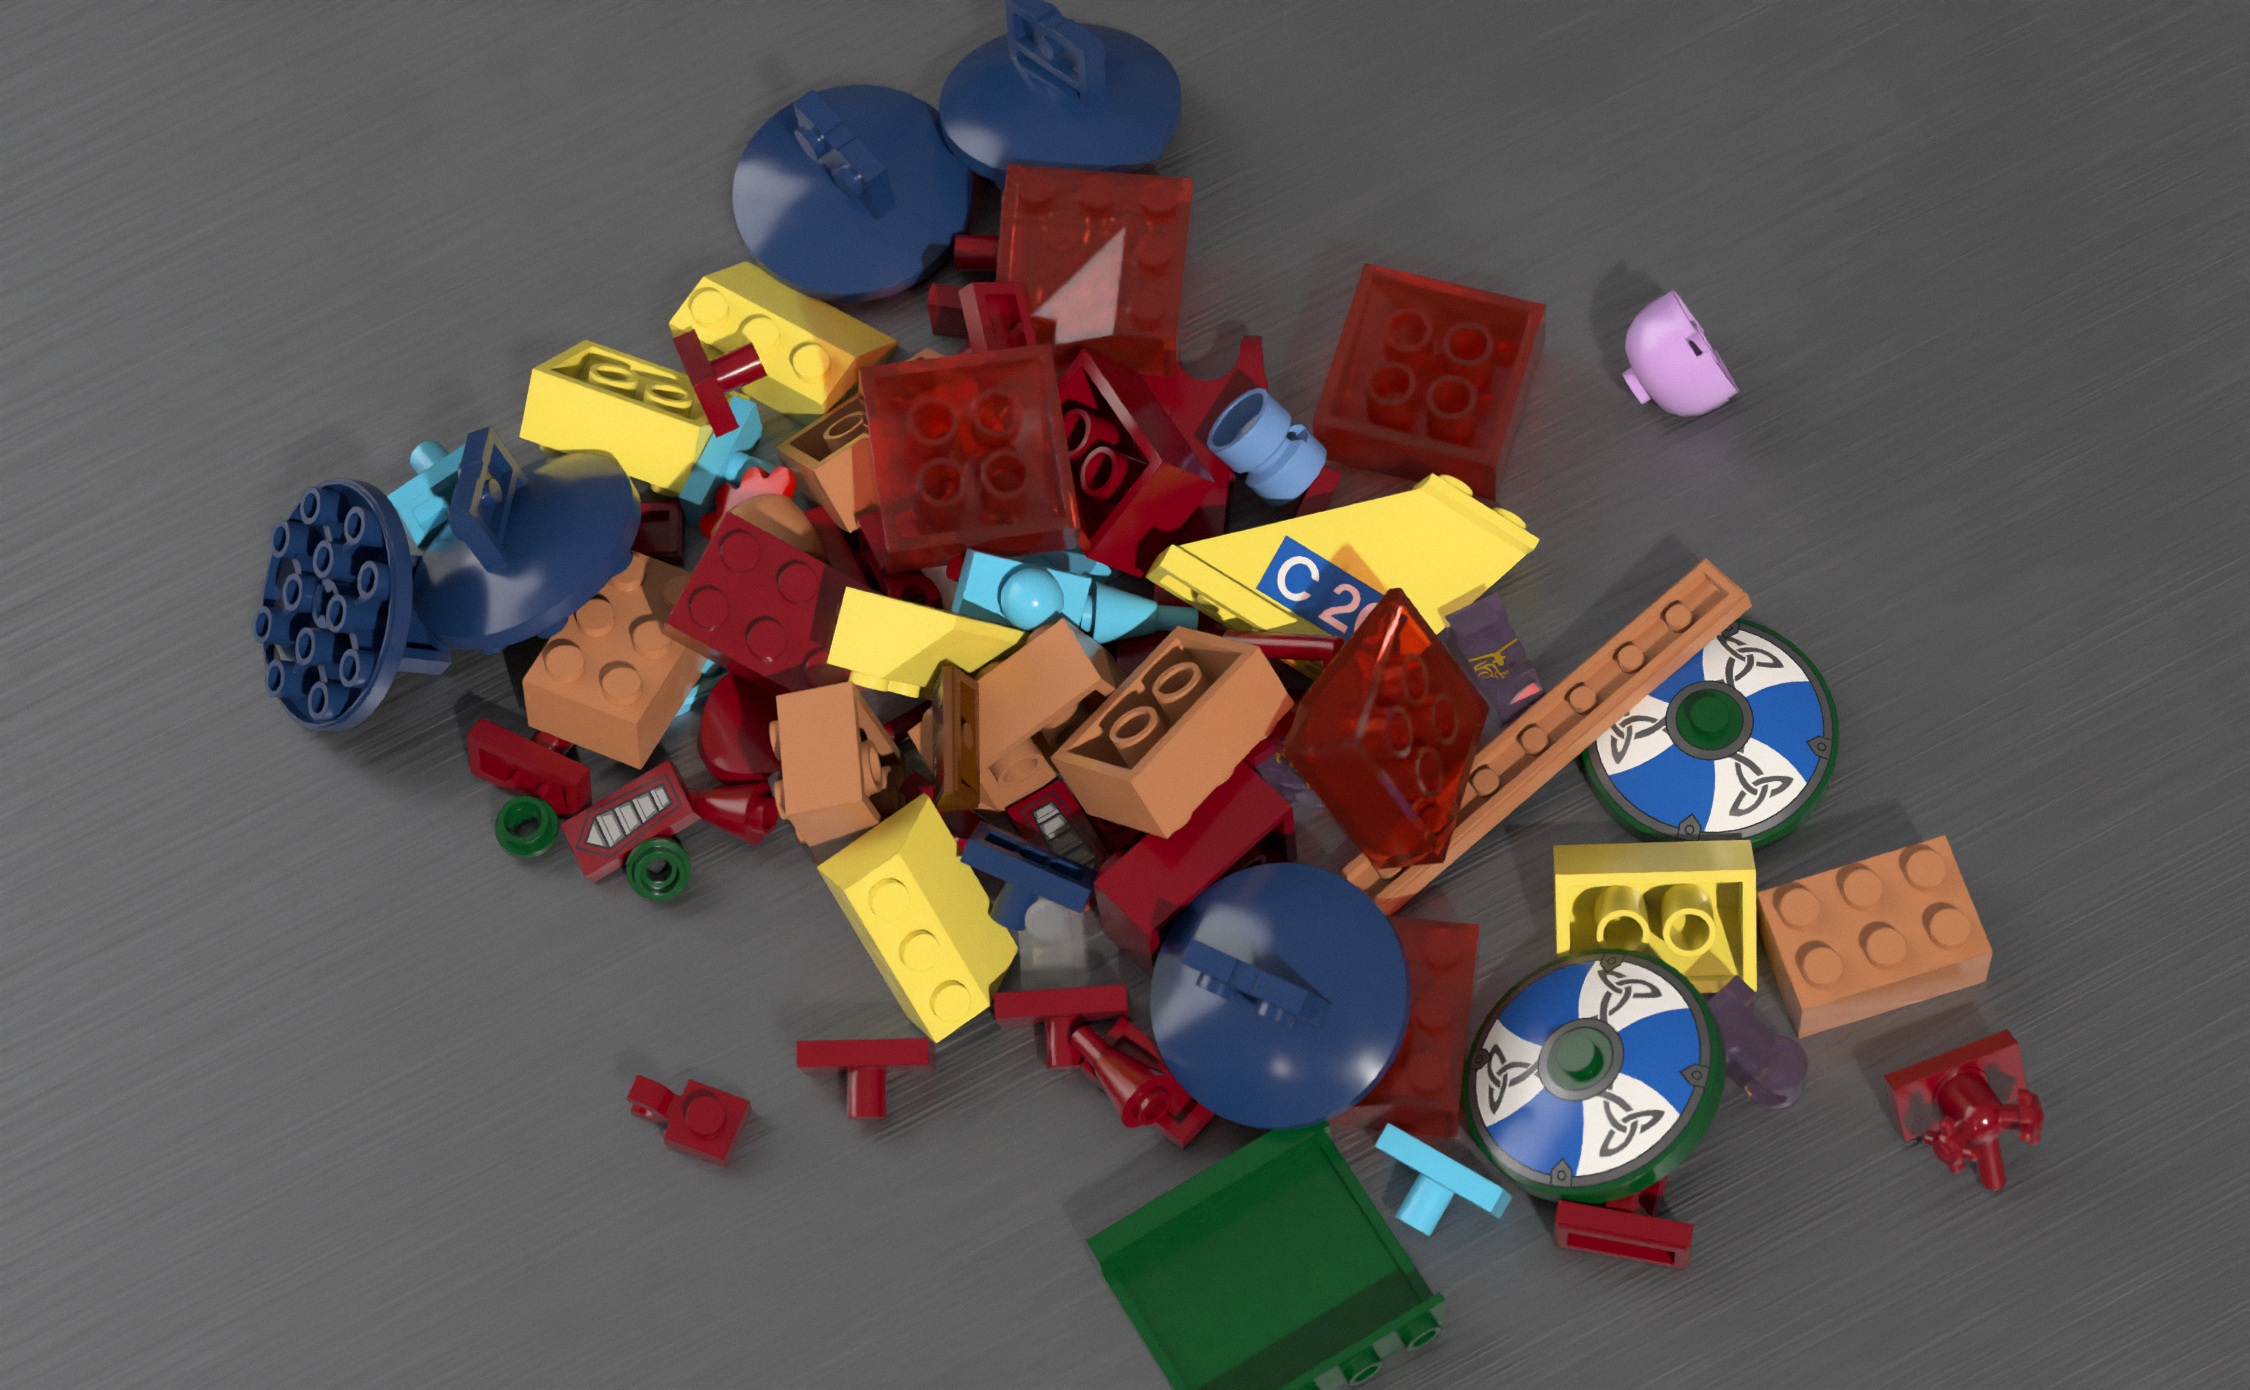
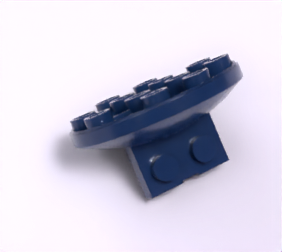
M1005 0L1008 33L982 44L965 56L953 68L941 90L939 98L940 123L942 134L948 147L968 168L979 175L995 181L996 186L1004 191H1019L1022 189L1071 191L1085 188L1097 192L1108 190L1116 184L1117 179L1127 176L1147 163L1154 162L1161 157L1163 150L1177 131L1182 114L1179 78L1169 60L1159 50L1141 38L1115 28L1076 23L1072 19L1068 20L1062 16L1053 4L1043 0Z
M847 85L824 89L818 92L812 89L768 119L749 141L740 158L733 181L732 199L734 215L743 244L753 260L765 273L785 286L815 299L831 302H863L897 295L928 277L951 256L955 250L956 235H964L970 222L974 206L975 188L973 171L952 153L944 139L938 110L925 101L900 90L875 85Z
M490 426L468 433L462 460L458 467L459 481L455 484L451 505L448 508V521L433 538L420 560L413 581L412 602L417 617L430 634L439 642L449 647L462 650H480L484 655H494L501 652L508 645L521 642L535 635L539 638L552 637L565 627L570 615L593 598L612 577L622 573L631 564L633 554L630 549L638 533L642 514L639 492L626 472L617 463L603 456L584 453L565 454L543 459L520 468Z
M335 478L326 480L315 487H309L292 509L287 519L276 522L271 531L270 548L272 553L265 576L262 605L254 615L252 631L254 639L262 644L266 666L265 688L268 695L277 697L286 713L301 726L311 730L340 732L354 728L374 712L387 694L397 671L441 675L453 662L449 646L439 642L430 634L414 610L412 602L413 581L422 556L410 555L403 524L388 497L374 485L360 480ZM274 645L279 651L281 660H275Z
M1268 863L1235 872L1204 890L1185 908L1169 930L1156 959L1150 990V1012L1156 1043L1164 1062L1180 1086L1206 1109L1225 1119L1256 1129L1275 1131L1300 1129L1325 1122L1350 1109L1368 1095L1389 1070L1400 1050L1407 1031L1412 1003V981L1406 951L1397 930L1382 908L1367 893L1350 881L1319 867L1299 863Z

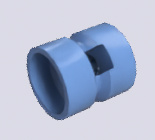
M1256 388L1239 396L1225 408L1209 432L1207 445L1209 450L1231 471L1239 474L1248 472L1245 484L1268 505L1278 507L1297 498L1312 484L1325 463L1327 450L1303 424L1291 422L1292 418L1289 411L1266 389Z

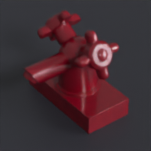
M2008 1029L1883 1075L1894 1127L1902 1139L1906 1142L1923 1135V1142L1932 1147L1934 1154L1939 1160L1948 1165L1949 1171L1952 1174H1958L1965 1168L1964 1160L1975 1161L1979 1180L1988 1190L1997 1191L2006 1184V1173L1998 1139L2003 1131H2019L2020 1141H2027V1145H2035L2040 1141V1132L2043 1129L2044 1121L2042 1105L2038 1095L2027 1090L2019 1045ZM2015 1100L2019 1102V1104H2007Z

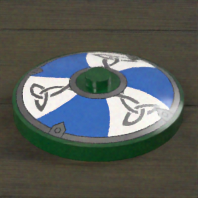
M1738 618L1580 753L1581 765L1586 781L1600 806L1614 822L1639 841L1651 843L1750 840L1754 853L1777 843L1795 831L1810 817L1824 797L1831 782L1837 759L1839 742L1837 711L1832 694L1823 676L1803 651L1779 633L1755 622Z
M1595 949L1570 954L1553 960L1522 978L1503 995L1486 1016L1471 1045L1464 1072L1463 1098L1467 1121L1473 1137L1483 1153L1500 1173L1522 1190L1536 1197L1557 1203L1559 1200L1589 1205L1618 1200L1635 1194L1667 1176L1689 1156L1704 1137L1717 1112L1724 1090L1726 1077L1724 1040L1717 1019L1705 999L1688 978L1666 962L1648 954L1624 949Z

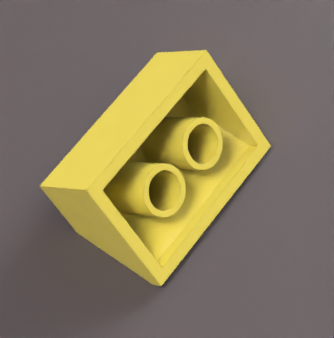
M748 261L703 276L669 322L673 338L695 329L709 360L752 341L767 376L737 390L806 427L871 385L899 347L897 340L819 299L809 297L785 286Z
M584 340L532 369L519 437L540 444V449L551 456L576 453L603 456L617 463L628 476L650 483V488L653 491L665 496L678 497L714 431L688 375L589 340ZM735 391L725 394L728 403H730L733 395L746 400L750 398V396Z
M846 587L827 663L851 670L849 681L856 685L884 692L890 691L914 698L921 697L932 700L933 684L942 666L953 665L974 679L984 667L997 661H1005L1024 647L1031 633L931 606Z
M923 793L816 868L908 1019L935 1043H938L990 1006L994 993L997 992L1018 950V946L1007 928L991 919L992 902L972 868L960 862L963 853L930 797Z
M1750 840L1553 845L1556 959L1595 949L1632 950L1653 956L1676 968L1688 978L1699 993L1757 992L1756 867Z

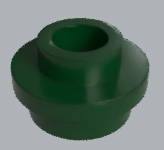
M519 796L511 799L502 807L496 817L494 831L499 845L507 854L516 858L529 859L544 854L553 846L559 834V821L554 809L546 801L537 797ZM535 823L539 825L538 830L526 837L518 836V831L524 824Z
M652 837L637 844L630 852L626 863V873L629 884L636 893L650 900H665L676 896L686 887L691 875V863L688 853L681 844L666 837ZM662 858L667 860L670 866L662 874H652L646 869L649 862Z

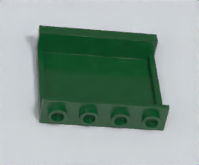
M1327 1121L1294 1130H1271L1085 1240L1091 1263L1171 1390H1332L1346 1381L1350 1386H1355L1375 1375L1384 1365L1382 1359L1405 1346L1407 1351H1413L1429 1343L1440 1333L1442 1329L1440 1324L1446 1321L1444 1297L1440 1292L1435 1295L1432 1293L1331 1140L1330 1125Z

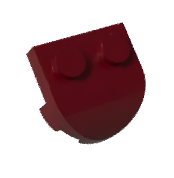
M731 671L723 676L712 689L701 717L697 735V747L704 765L724 785L729 786L733 781L740 784L765 782L770 786L772 796L775 797V782L783 780L781 760L776 758L770 739L771 721L778 720L776 695Z

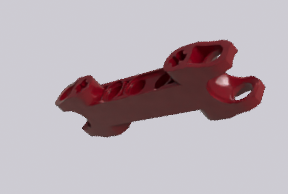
M1160 332L1151 364L1144 377V382L1216 482L1161 552L1171 544L1180 546L1229 534L1234 472L1209 450L1207 440L1217 418L1236 398L1256 388L1268 391V382L1264 372L1262 336L1244 335L1240 344L1237 364L1231 372L1220 379L1204 381L1191 377L1182 369L1179 332ZM1155 584L1154 601L1157 602V605L1193 607ZM1198 610L1197 631L1223 637V634L1230 630ZM1156 630L1155 634L1118 640L1116 662L1125 677L1128 678L1172 631Z

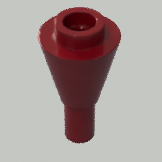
M765 782L707 787L702 790L687 787L701 815L700 820L752 846L759 844L765 835L773 832L776 826L779 812L775 798L772 796L771 788Z
M1088 1025L1082 1026L1074 1032L1070 1039L1071 1046L1094 1067L1097 1078L1126 1127L1136 1128L1142 1125H1152L1167 1113L1172 1103L1171 1095L1174 1088V1082L1170 1076L1118 1049L1111 1048Z

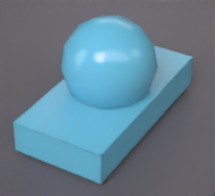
M967 548L951 611L968 617L1016 627L1023 631H1035L1043 625L1057 623L1062 618L1079 629L1092 579L1082 574Z

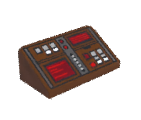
M953 665L942 666L932 688L933 804L938 812L978 808V804H980L979 683Z

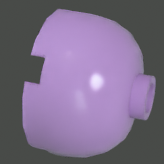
M1674 290L1650 302L1634 318L1627 330L1625 351L1631 368L1623 372L1622 375L1642 405L1653 399L1654 402L1669 414L1680 417L1699 416L1722 406L1740 390L1716 349L1713 350L1704 336V330Z

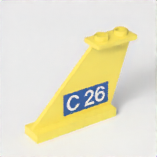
M1432 473L1417 483L1411 491L1180 546L1171 544L1156 557L1145 578L1230 630L1342 637L1373 694L1374 702H1376L1391 679L1390 676L1525 555L1532 552L1540 539L1525 530V522L1515 514L1501 508L1490 509L1472 498V490L1462 481L1448 475H1440L1438 477ZM1280 659L1326 688L1323 662Z

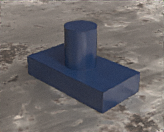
M983 821L979 822L970 836L960 859L962 863L1003 880L991 909L990 917L999 925L1016 931L1026 930L1039 896L1081 914L1094 889L1093 882L1097 879L1098 871Z

